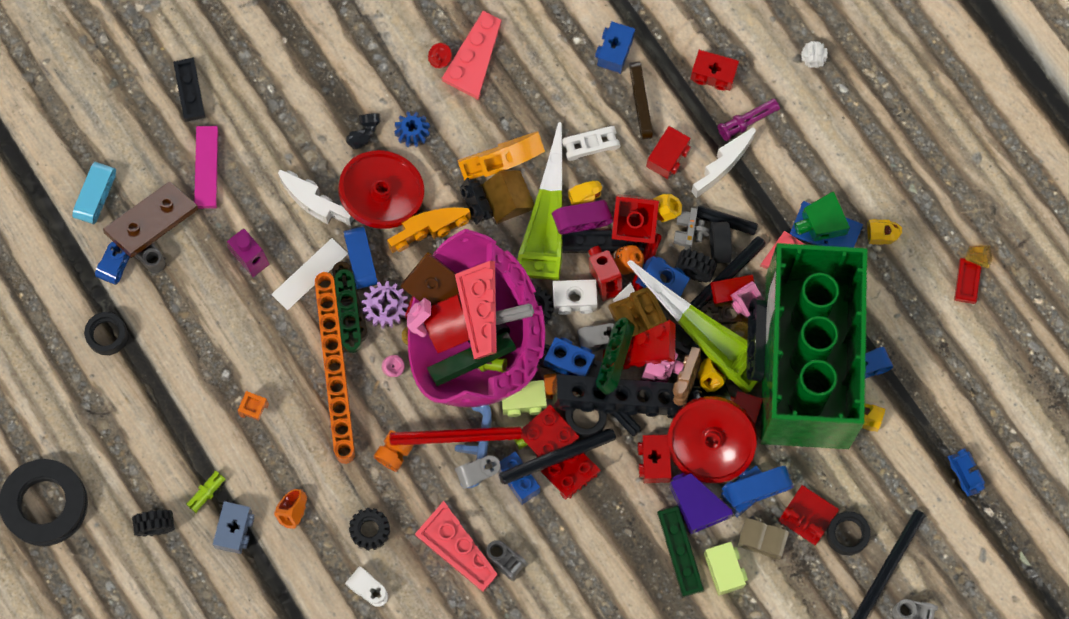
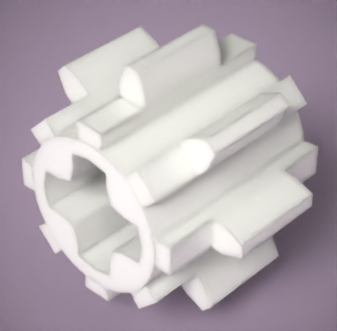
M813 41L806 43L802 51V61H805V66L819 68L824 65L827 58V48H824V44Z

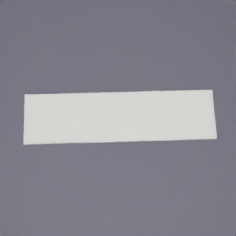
M331 238L271 295L283 307L289 310L315 285V278L319 273L329 272L348 253Z

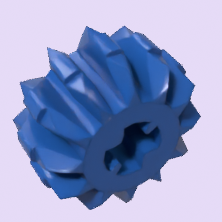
M417 111L413 116H411L410 112H407L406 118L400 115V122H395L396 130L394 133L396 137H399L398 141L400 144L406 141V147L414 143V146L417 148L418 142L424 144L426 142L425 137L430 136V131H428L430 124L426 122L425 116L419 117Z

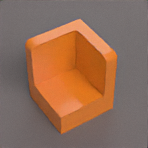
M246 391L238 408V413L242 418L248 416L259 421L264 408L267 409L269 406L268 401L264 397Z

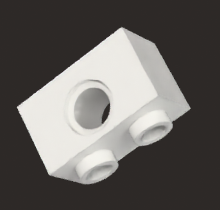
M596 279L552 282L553 312L567 315L574 311H580L581 314H590L593 311H597ZM573 294H576L581 299L579 301L574 302L571 301L569 297Z

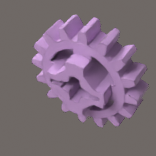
M386 281L385 286L377 282L378 288L376 289L370 286L371 293L365 292L364 297L367 300H362L361 302L362 306L365 307L362 309L363 314H368L366 320L371 321L373 319V326L376 327L380 323L382 329L385 328L386 324L393 328V322L401 324L400 317L405 318L406 314L403 310L408 308V304H405L408 302V297L403 296L404 290H397L398 286L396 283L390 287L389 281ZM391 294L395 295L399 301H397V299H393L391 297ZM387 298L388 305L386 306L384 312L382 306L384 305V302H386ZM371 309H373V311H377L380 314V317L375 315Z

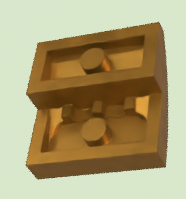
M648 287L632 292L629 297L611 303L608 307L615 322L625 317L634 324L633 336L667 321L655 295Z

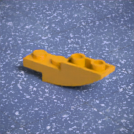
M537 131L500 143L498 147L459 159L458 164L464 181L466 178L471 180L483 175L485 177L494 175L500 170L510 169L545 152V149Z
M459 207L442 208L415 215L402 223L403 231L387 239L388 247L392 253L396 251L401 252L408 248L409 244L415 240L418 242L426 238L428 233L431 234L433 239L437 237L443 238L453 228L457 226L458 228L463 227L469 222V219H471L470 210Z

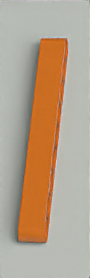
M321 272L315 278V290L333 448L337 460L342 464H348L355 458V446L336 288L333 276L328 272ZM323 281L331 283L327 288L320 287V284ZM330 301L333 303L332 307L328 309L322 307L325 302ZM328 322L336 324L333 329H326L324 326ZM332 342L338 344L335 350L327 349V346ZM334 363L341 365L337 371H331L329 367ZM336 384L343 386L340 392H333L332 387ZM338 405L345 406V410L342 413H335L334 409ZM341 426L348 428V431L343 435L336 433L337 429ZM344 447L350 449V453L347 456L339 455V451Z

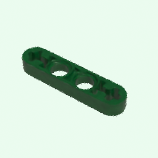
M343 269L335 275L341 341L346 352L355 353L362 346L356 286L353 273ZM342 276H347V279H351L347 281L348 290H344L342 281H339L342 280ZM344 296H351L353 303L349 306H344L341 303V299ZM348 316H352L356 320L355 324L351 327L343 324L344 319ZM348 332H353L354 341H358L354 343V347H350L348 343L346 344V342H349Z
M625 317L616 321L612 328L597 377L596 386L605 394L613 392L619 383L634 333V324Z

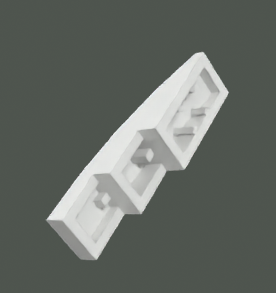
M754 127L718 149V159L705 168L704 175L706 177L692 186L691 192L696 198L721 180L743 156L754 139L756 132Z

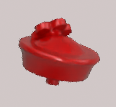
M436 43L430 48L428 60L434 68H444L451 62L452 52L448 45Z

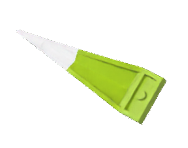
M561 122L558 123L540 189L518 253L517 260L529 278L560 279L562 234L558 233L552 212L562 207Z
M628 261L627 263L709 359L712 360L728 380L731 379L744 393H749L757 381L747 379V340L685 301L635 262Z

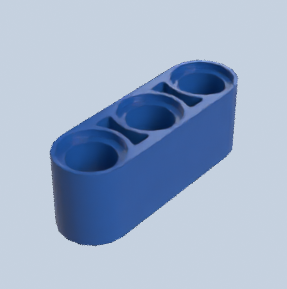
M364 226L343 231L357 289L377 285L378 281Z
M780 466L736 481L725 488L733 508H739L783 493L794 486L786 466Z

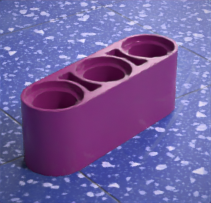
M606 200L565 206L552 212L559 234L601 228L613 222V217Z

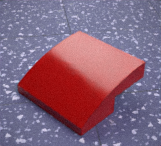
M459 294L431 305V315L424 321V325L438 354L469 341Z

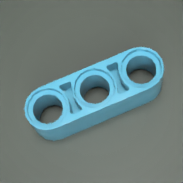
M98 162L92 164L74 206L73 218L90 224L97 222L114 182L116 168Z

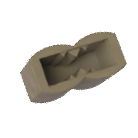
M751 516L750 519L746 518L737 546L780 560L789 531L784 530L785 527L780 524L772 523V525H767L763 523V519Z

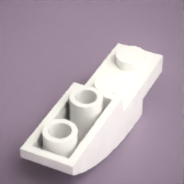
M279 170L278 175L285 190L307 213L326 224L329 223L332 217L351 226L354 218L349 215L342 204L333 203L332 199L325 195L319 196V188L315 182L309 179L302 180L292 171L287 170L285 172Z

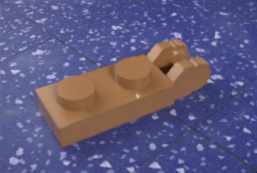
M692 347L690 354L684 358V370L679 372L678 382H675L673 388V401L678 406L684 405L691 393L701 364V348Z

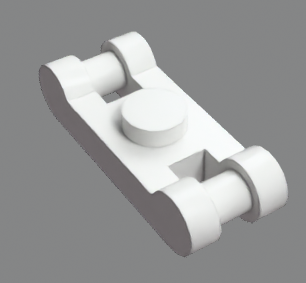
M615 126L564 138L562 142L563 146L567 149L566 156L568 161L620 148V142L615 136L617 133ZM601 137H607L608 141L603 142ZM580 143L581 148L575 149L574 145Z

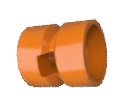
M390 430L383 440L385 445L379 446L373 457L383 466L398 472L404 462L403 456H408L414 445H390L389 435L395 432Z

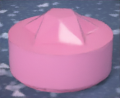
M397 355L387 356L382 362V371L388 377L400 376L405 369L403 359Z

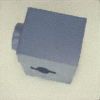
M224 501L212 544L215 549L242 554V550L247 548L249 536H247L248 527H252L255 517L252 514L251 508ZM235 524H237L240 529H235L233 533L230 527H235Z

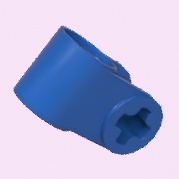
M111 242L96 268L95 277L117 285L130 256L114 242Z
M879 347L866 353L865 379L883 374L893 368L885 347Z

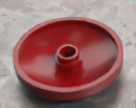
M383 150L364 152L352 158L342 170L338 185L340 201L349 215L366 226L379 229L402 226L403 222L415 216L421 208L425 191L423 179L417 168L410 161L396 153Z
M708 396L692 400L678 410L670 424L667 443L670 446V455L674 463L686 475L692 474L701 482L722 483L738 477L748 468L755 455L757 433L752 419L742 407L725 398Z

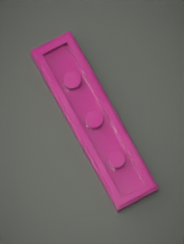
M196 126L194 203L197 204L198 209L217 208L218 126Z

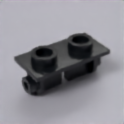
M466 178L460 186V193L462 198L465 199L470 215L477 225L483 217L485 220L492 218L493 211L487 199H479L485 196L481 183L476 179L470 180Z

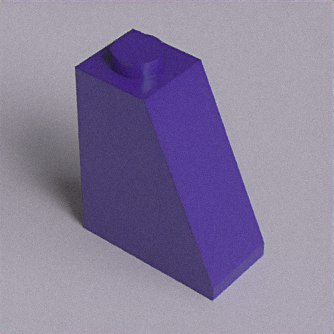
M682 473L672 478L673 481L670 482L669 487L677 505H679L690 535L732 518V510L692 474L685 476V473Z

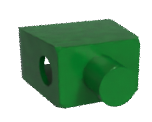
M834 192L805 207L802 213L804 220L794 223L798 235L809 232L813 241L845 236L850 229Z

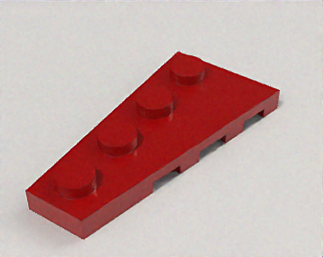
M668 320L633 336L622 370L629 369L630 366L634 365L642 367L646 363L660 364L664 360L668 362L675 361L676 324Z

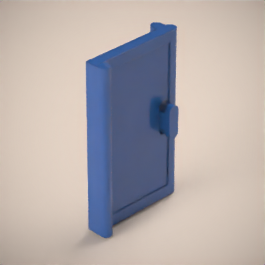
M805 201L801 203L794 223L804 220L802 217L803 210L811 203ZM846 218L850 226L847 235L813 241L809 232L798 235L793 224L790 235L813 245L854 248L860 231L863 229V224Z

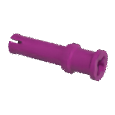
M772 98L770 101L742 116L735 115L732 120L724 124H718V131L721 137L728 141L731 136L739 132H745L751 124L780 110L779 104Z

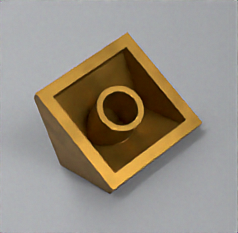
M500 170L481 185L485 198L488 200L493 211L492 215L496 224L532 211L534 208V201L520 170Z

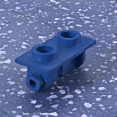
M962 449L957 452L958 454L948 456L950 466L956 473L960 486L967 496L978 494L985 489L984 484L986 483L979 470L973 472L970 470L976 464L969 451L967 452L966 449Z

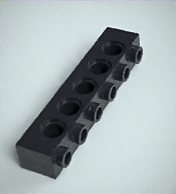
M557 374L553 381V407L564 411L581 409L583 412H592L598 410L606 414L624 412L626 415H636L639 413L646 414L648 417L666 415L668 418H673L678 410L684 406L674 404L673 388L675 383L619 379L616 389L609 394H605L596 386L597 377ZM572 392H578L581 397L574 396ZM594 393L600 394L603 399L596 398ZM616 395L622 396L624 401L617 399ZM637 396L644 398L645 402L639 401ZM659 398H663L667 404L661 403Z

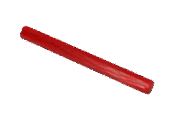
M516 426L392 432L389 435V442L393 446L516 440L522 438V428Z

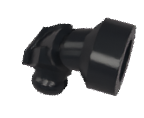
M380 113L359 115V123L364 129L351 131L346 137V143L355 150L366 145L374 136L373 132L376 131L377 125L381 122Z

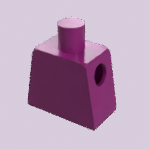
M244 228L227 241L228 249L252 277H255L270 265L262 248ZM255 258H259L255 263H252Z

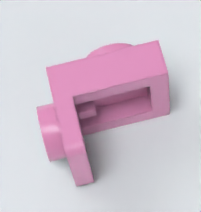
M752 281L730 295L734 301L732 303L734 310L737 314L741 313L745 317L750 316L748 308L753 298L764 300L756 284Z
M423 298L419 303H415L407 314V327L411 332L423 338L427 335L424 321L431 315V302Z

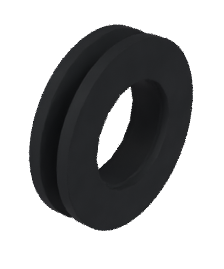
M37 459L19 466L8 476L0 492V514L4 524L20 540L35 546H51L65 541L79 529L87 513L88 497L84 484L72 469L55 460ZM43 481L55 482L63 489L66 499L64 510L60 516L46 524H36L27 520L21 505L24 494L36 483Z

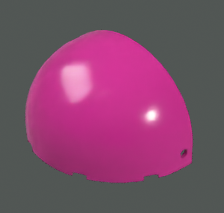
M464 229L445 240L433 253V256L455 273H460L488 261H495L496 311L531 304L534 314L532 317L506 323L510 328L509 336L515 343L517 350L500 357V359H507L508 365L505 372L492 370L483 372L476 368L439 386H436L427 367L471 348V344L467 341L438 354L428 332L423 338L418 334H414L408 328L409 362L418 388L429 400L456 407L491 405L505 400L522 390L538 370L536 367L539 359L543 358L545 346L542 306L537 304L534 295L536 290L528 274L508 250L503 251L496 245L497 241L489 236L468 229ZM413 297L412 306L420 301Z

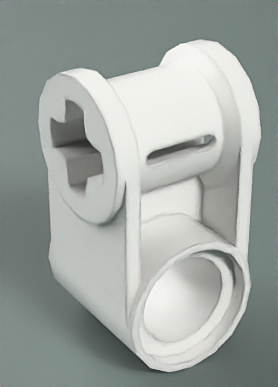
M360 566L345 583L352 591L362 596L375 607L383 606L388 600V593L385 588ZM374 592H380L382 596L380 598H374L372 594Z

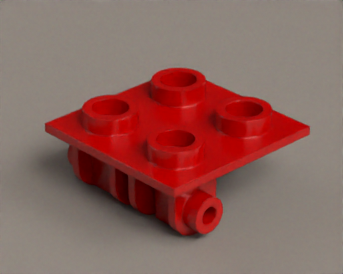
M551 405L522 428V439L537 455L536 458L570 445L579 438L577 433Z
M582 453L545 468L540 472L561 492L560 495L566 500L567 498L571 499L578 489L581 491V486H587L589 481L597 478V474L601 470Z
M801 485L778 522L816 546L839 509Z

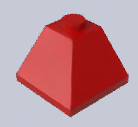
M617 194L612 239L654 244L659 200Z

